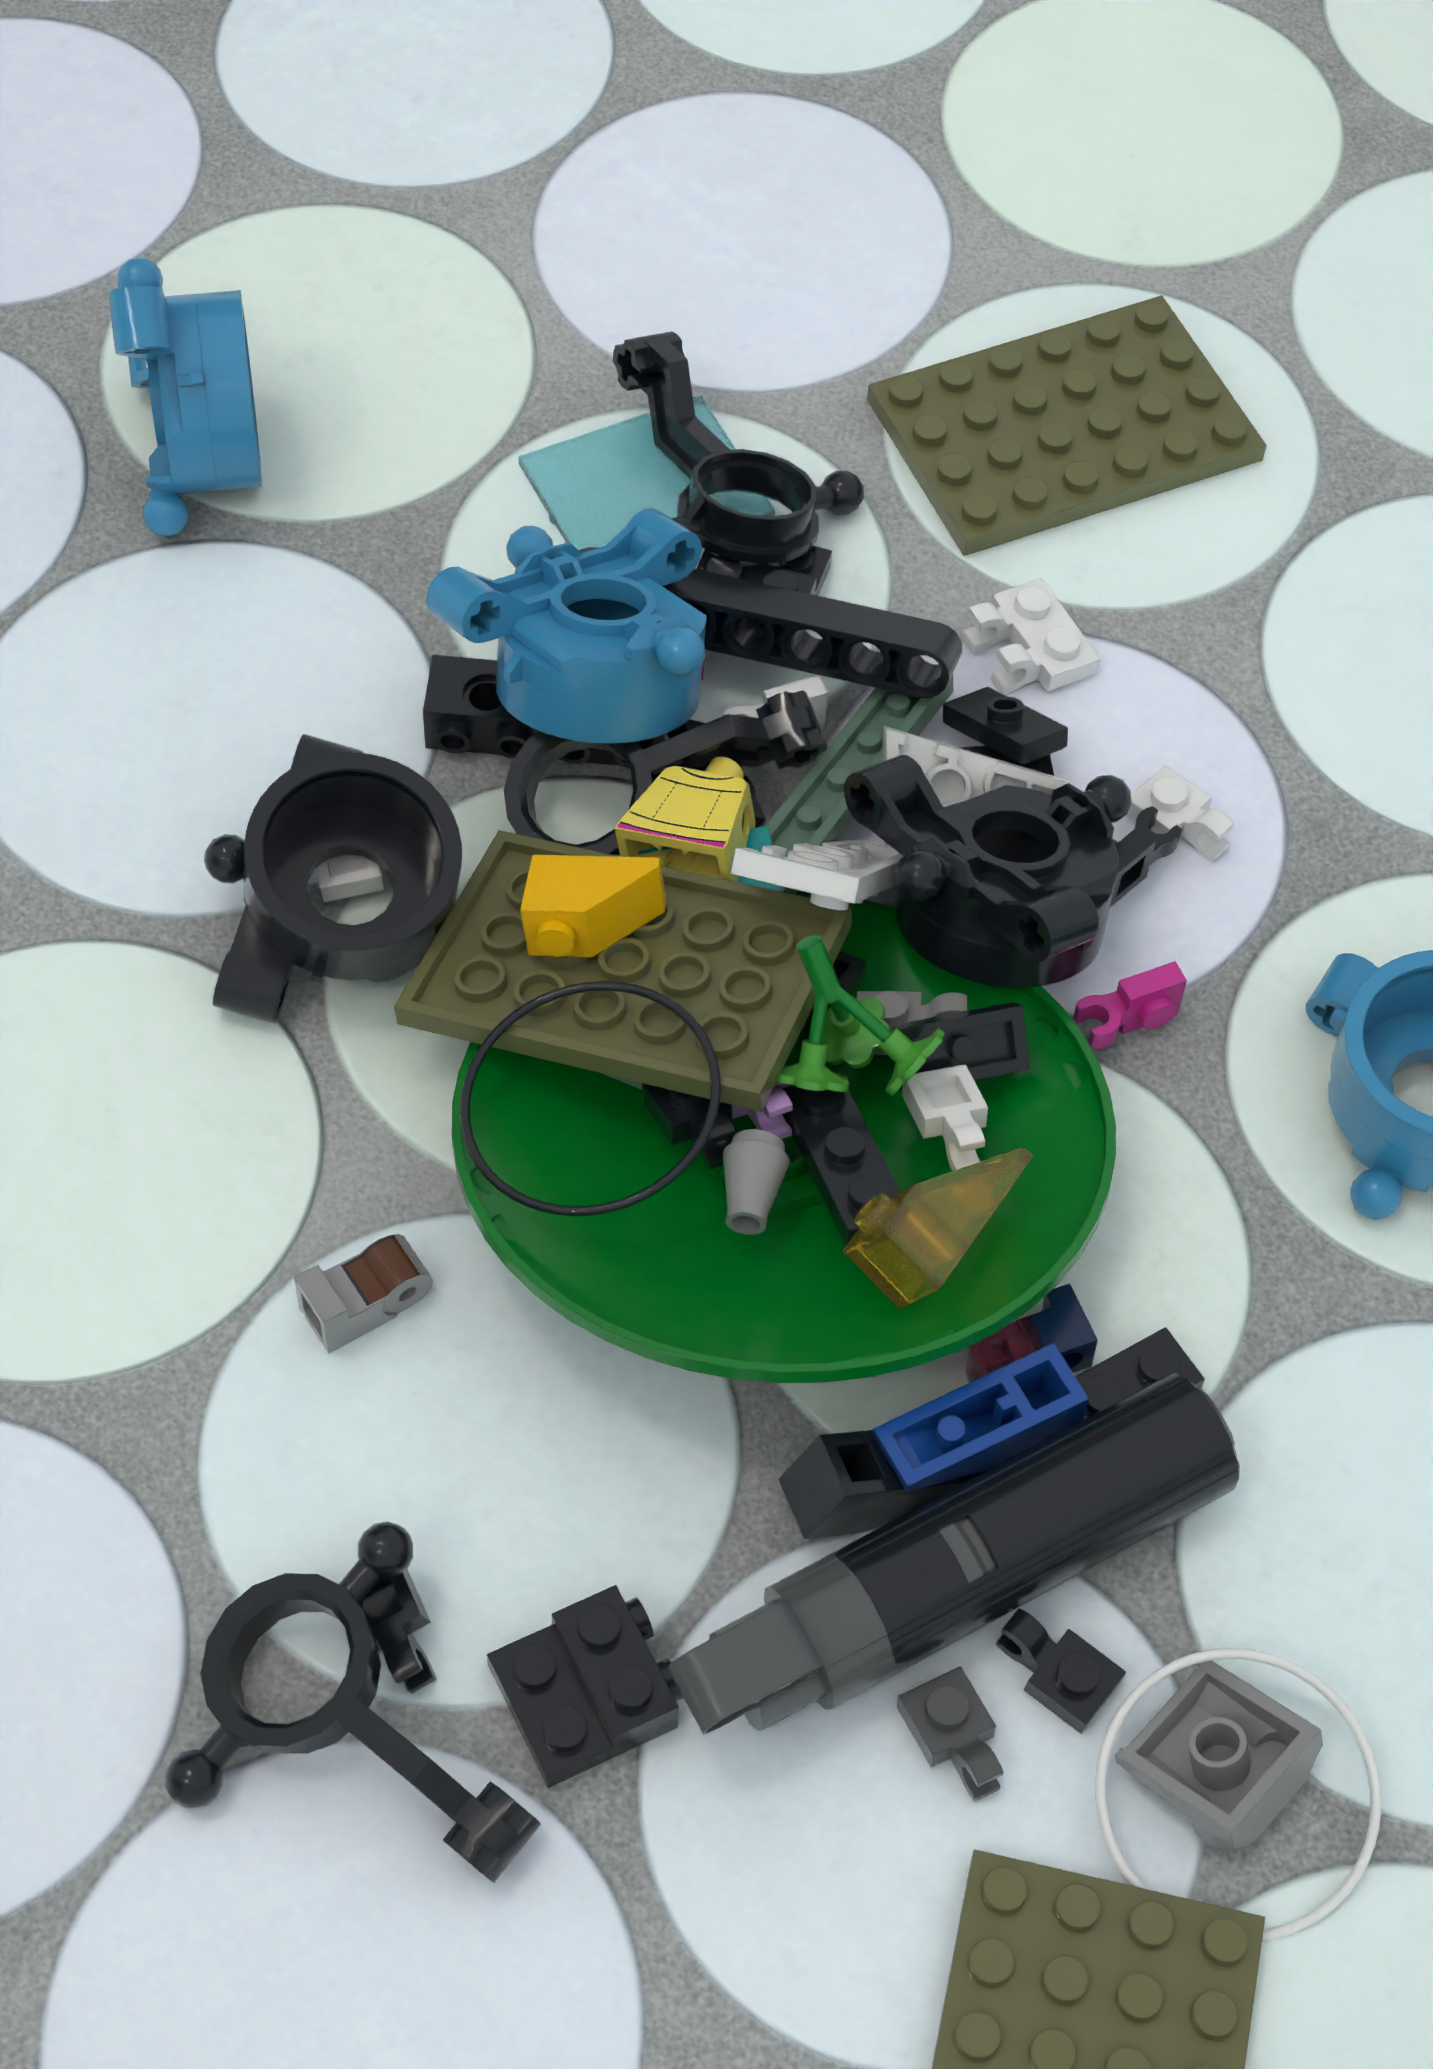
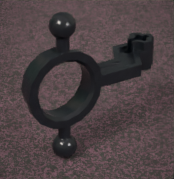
M672 331L627 339L624 341V344L615 345L613 363L617 369L618 382L627 391L642 389L648 395L654 445L691 480L690 484L679 495L677 517L671 519L695 533L701 541V547L736 561L756 564L788 562L807 554L817 541L819 522L815 510L825 508L835 515H849L859 508L864 499V486L855 474L843 470L835 471L825 477L821 486L816 487L809 475L792 462L766 452L746 449L730 450L695 416L688 360L683 353L682 340L678 334ZM732 491L758 494L779 502L793 513L778 516L746 514L723 506L709 495Z
M804 690L793 693L784 691L768 698L762 707L756 709L759 718L727 714L646 749H642L638 741L627 743H589L568 740L539 731L528 738L510 764L504 787L507 819L516 834L611 855H620L615 829L598 840L571 844L554 840L543 832L537 822L534 799L539 781L552 763L569 752L595 748L611 751L623 759L630 768L633 785L630 809L662 771L668 767L678 766L702 770L708 767L713 758L727 757L735 761L739 766L758 767L775 760L779 769L786 767L799 768L816 761L817 756L827 750V744L807 692Z
M386 1521L375 1523L364 1531L358 1542L359 1560L339 1584L319 1574L284 1573L251 1586L224 1610L207 1639L200 1672L206 1705L218 1720L220 1726L200 1750L195 1749L181 1752L171 1761L165 1772V1787L172 1800L182 1807L192 1809L205 1807L217 1798L223 1786L222 1768L239 1747L250 1745L258 1750L308 1754L335 1744L347 1733H351L456 1822L443 1841L486 1878L495 1883L541 1823L491 1781L475 1798L432 1759L369 1708L377 1693L381 1661L370 1617L363 1609V1599L381 1578L397 1577L409 1567L413 1559V1542L406 1529ZM299 1612H324L339 1619L346 1630L350 1653L346 1675L333 1698L313 1715L289 1724L264 1723L254 1718L245 1707L241 1679L244 1663L259 1637L279 1620Z

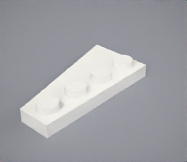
M863 840L822 842V846L807 843L794 844L793 851L788 852V857H785L787 848L776 845L763 846L762 852L747 847L736 848L730 874L811 893L810 903L834 910H848L849 903H863V900L868 897L878 896V893L884 890H891L892 886L896 885L895 869L903 856L892 847Z

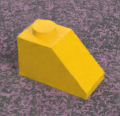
M532 855L520 909L528 955L594 957L663 914L666 908V897L661 860L658 857Z

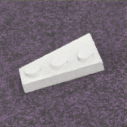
M883 726L884 761L899 755H907L913 758L922 768L943 808L964 802L1004 785L1033 789L1052 795L1054 789L1069 783L1065 779Z

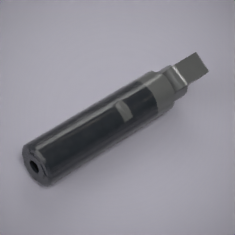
M1176 1373L1167 1375L766 1587L764 1591L765 1605L712 1632L709 1635L708 1641L686 1652L670 1663L667 1668L703 1734L710 1733L745 1715L750 1725L757 1731H761L814 1702L819 1703L825 1710L834 1709L1233 1491L1239 1480L1240 1465L1237 1460L1232 1433L1219 1409L1202 1389L1197 1388L1189 1379Z

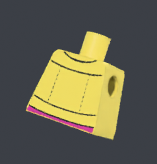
M727 757L713 758L705 771L678 766L665 768L616 824L614 829L620 857H658L661 860V866L738 882L739 875L730 874L735 849L746 848L749 830L755 828L749 783L743 779L744 773L742 768L735 761ZM663 846H665V847H670V848H671V849H667V850H662V851H661V849H662ZM651 848H657L659 850L656 852L638 855V852L641 850Z

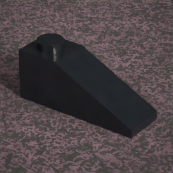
M873 1430L819 1435L778 1480L804 1539L855 1534L887 1524L983 1472L906 1492L874 1438Z

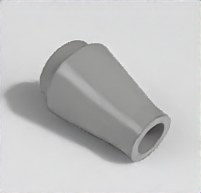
M758 1129L740 1131L733 1136L731 1144L726 1146L723 1151L727 1200L726 1225L737 1233L755 1235L766 1229L768 1214L790 1162L788 1155L784 1152V1142L773 1133Z

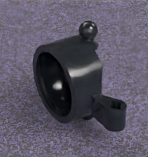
M303 734L301 736L291 769L268 787L254 807L246 829L245 840L237 835L224 834L213 839L204 854L206 869L214 879L221 883L231 884L242 879L244 880L245 909L233 944L223 961L217 979L213 1006L275 1024L286 996L294 964L312 972L311 980L322 983L325 977L344 980L367 979L374 982L390 981L406 974L419 965L456 902L462 863V842L455 817L442 795L431 783L409 767L391 759L365 754L362 750L311 735ZM345 854L363 856L377 863L389 876L394 891L393 898L387 909L372 921L358 925L338 924L322 916L311 903L307 891V882L314 870L329 858Z
M899 755L854 772L846 778L844 798L853 818L859 824L869 828L903 856L895 869V880L898 887L895 905L896 921L905 940L930 963L953 975L970 981L992 986L1025 988L1049 985L1069 979L1083 971L1094 961L1101 948L1119 867V854L1112 839L1114 832L1112 823H1116L1127 815L1132 804L1131 790L1124 780L1113 775L1097 776L1087 784L1084 792L1068 783L1054 789L1052 795L1033 789L1004 785L964 802L943 808L920 765L907 755Z

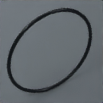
M594 981L568 985L542 994L523 1004L501 1021L479 1047L470 1063L461 1092L460 1121L463 1138L472 1160L483 1176L497 1190L526 1207L540 1212L564 1216H592L614 1212L630 1207L655 1195L678 1178L696 1159L713 1129L718 1114L721 1097L720 1068L715 1050L701 1025L688 1011L669 997L652 989L624 982ZM590 991L624 992L635 994L663 1005L681 1018L694 1032L706 1055L711 1078V1097L703 1127L689 1151L678 1164L652 1185L637 1193L608 1203L588 1206H567L543 1202L515 1190L501 1180L488 1166L478 1150L470 1122L471 1093L476 1075L485 1056L500 1036L516 1021L534 1009L558 998Z

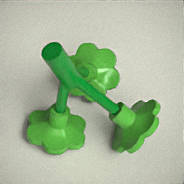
M812 935L802 939L797 943L796 948L816 995L809 1040H802L799 1062L791 1066L784 1065L781 1073L777 1075L776 1082L795 1085L798 1088L813 1091L831 1090L846 1092L849 1089L848 1077L830 1071L825 1066V1063L828 1065H838L844 1062L847 1066L854 1069L863 1068L872 1061L874 1051L882 1050L895 1061L892 1078L887 1083L885 1089L892 1096L921 1068L926 1059L940 1045L945 1033L940 1028H937L927 1038L912 1042L897 1027L891 1031L889 1025L884 1021L886 1012L879 1000L866 998L859 1001L841 987L821 936Z

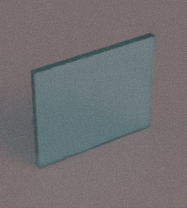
M701 395L694 397L695 416L730 450H736ZM650 412L518 456L519 466L548 512L550 522L557 527L566 543L570 542L578 550L586 547L600 548L606 546L627 526L630 519L636 513L645 508H655L670 518H676L679 495L691 481L654 445ZM732 491L709 495L723 506L742 513L775 516V509L769 499L758 494Z

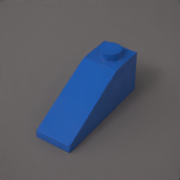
M1052 1343L873 1428V1436L906 1492L984 1472L1082 1421L1089 1397L1056 1345Z

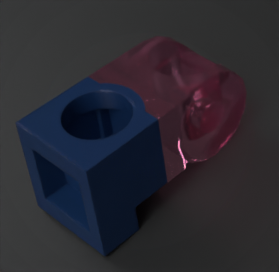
M1069 1283L1050 1291L1044 1297L1041 1312L1018 1319L995 1334L969 1346L965 1368L969 1383L1052 1343L1056 1345L1073 1373L1092 1367L1098 1339L1071 1284Z

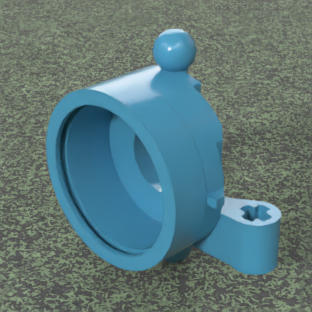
M136 257L129 259L121 265L117 273L118 289L108 293L115 354L128 356L131 386L150 388L158 447L149 457L151 477H146L145 482L151 491L149 498L143 506L142 516L145 525L151 532L158 536L169 537L182 531L188 522L189 510L187 504L178 494L262 487L249 349L241 290L165 296L163 292V276L159 267L147 258Z
M645 508L639 511L630 519L627 526L606 546L581 553L570 542L553 546L551 537L544 529L536 526H523L510 535L506 546L508 560L515 567V574L492 580L456 566L441 571L432 580L426 596L427 608L432 615L473 643H485L498 638L496 674L498 698L511 715L536 730L580 742L627 743L651 739L671 732L687 722L697 710L700 699L702 663L706 656L704 645L706 615L662 586L680 581L695 569L702 552L701 541L695 533L655 508Z
M1433 950L1401 956L1380 968L1359 955L1351 953L1339 954L1332 961L1306 1003V1013L1309 1019L1326 1033L1338 1036L1330 1065L1329 1103L1338 1126L1354 1146L1351 1153L1369 1168V1170L1363 1171L1352 1182L1350 1197L1354 1209L1362 1216L1374 1220L1387 1218L1398 1209L1402 1200L1401 1186L1427 1192L1429 1187L1433 1186V1117L1415 1110L1394 1096L1392 1084L1393 1076L1402 1067L1415 1062L1433 1061Z

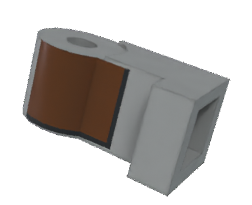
M399 1234L380 1238L367 1246L360 1254L325 1271H322L320 1266L316 1265L294 1276L299 1309L328 1354L396 1318L397 1314L419 1302L429 1292L433 1284L431 1275L406 1238Z

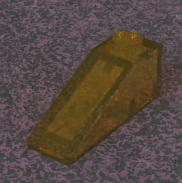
M1021 1147L914 1184L891 1198L885 1193L877 1195L856 1215L854 1223L859 1229L842 1251L898 1309L937 1291L987 1223L1033 1155L1025 1147Z

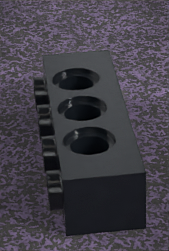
M432 655L423 707L425 748L439 749L449 753L473 752L514 758L528 738L539 732V730L516 719L500 702L496 692L497 660ZM667 733L651 739L638 741L642 749H646L667 740ZM595 748L572 751L558 759L570 764L595 763L618 765L630 769L623 759L611 751Z

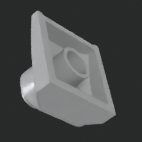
M1211 1660L1198 1663V1668L1131 1743L1125 1749L1121 1747L1115 1754L1117 1764L1141 1783L1193 1821L1197 1835L1206 1844L1220 1850H1238L1256 1841L1303 1787L1323 1743L1320 1728Z

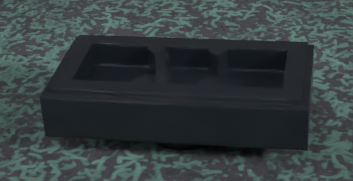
M988 686L943 703V723L1022 765L1067 747L1068 727L1023 705L1021 700L1007 697Z

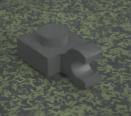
M961 1666L898 1695L897 1709L931 1767L951 1759L974 1802L1000 1790L1001 1786L996 1778L1002 1776L1004 1771L992 1749L985 1743V1741L994 1737L996 1725Z

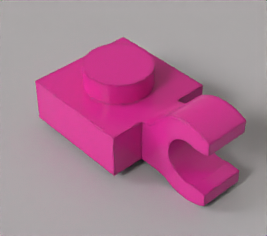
M1176 961L1119 980L1117 990L1112 993L1090 995L1082 998L1076 1003L1073 1018L1076 1023L1093 1018L1100 1020L1104 1024L1091 1029L1088 1039L1091 1049H1102L1115 1041L1118 1030L1121 1034L1142 1027L1145 1029H1155L1178 1015L1187 980Z

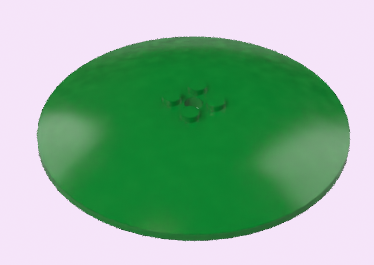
M798 891L795 894L808 898L811 897V893ZM863 900V903H849L852 913V927L840 949L845 953L867 961L864 980L852 995L853 997L857 998V991L921 992V1005H925L941 994L956 992L967 995V1011L1010 1002L1023 1006L1030 1069L974 1080L988 1106L986 1127L981 1128L985 1138V1147L975 1149L983 1166L980 1173L956 1177L948 1162L943 1136L923 1139L902 1096V1090L899 1089L892 1096L885 1091L895 1067V1061L888 1055H874L872 1061L867 1066L858 1069L851 1068L844 1062L838 1065H828L825 1063V1066L830 1071L848 1077L849 1091L912 1213L910 1234L846 1248L792 1136L781 1140L785 1145L784 1152L788 1155L789 1159L796 1161L789 1164L768 1214L766 1229L759 1234H740L731 1230L726 1225L727 1200L724 1165L710 1169L704 1163L700 1153L689 1167L671 1184L644 1201L621 1210L592 1216H564L540 1212L526 1207L497 1190L483 1176L472 1160L463 1138L460 1121L461 1092L470 1063L482 1045L470 1042L459 1069L452 1101V1149L457 1179L468 1210L484 1239L506 1268L536 1297L567 1320L604 1341L644 1358L677 1368L735 1380L771 1383H821L867 1378L920 1366L959 1352L995 1334L1034 1307L1059 1284L1079 1260L1097 1230L1108 1201L1116 1158V1122L1110 1091L1099 1061L1081 1030L1064 1008L1042 986L1025 988L1000 987L970 981L953 975L930 963L910 946L898 927L895 907ZM813 1007L785 1063L786 1066L796 1064L800 1060L802 1040H809ZM492 1047L485 1056L474 1081L470 1101V1122L478 1150L488 1166L501 1180L515 1190L543 1202L567 1206H588L625 1198L652 1185L678 1164L693 1145L691 1139L672 1145L645 1107L644 1091L602 1073ZM748 1114L732 1119L735 1134L743 1130L757 1129ZM733 1137L725 1139L728 1145L731 1144Z

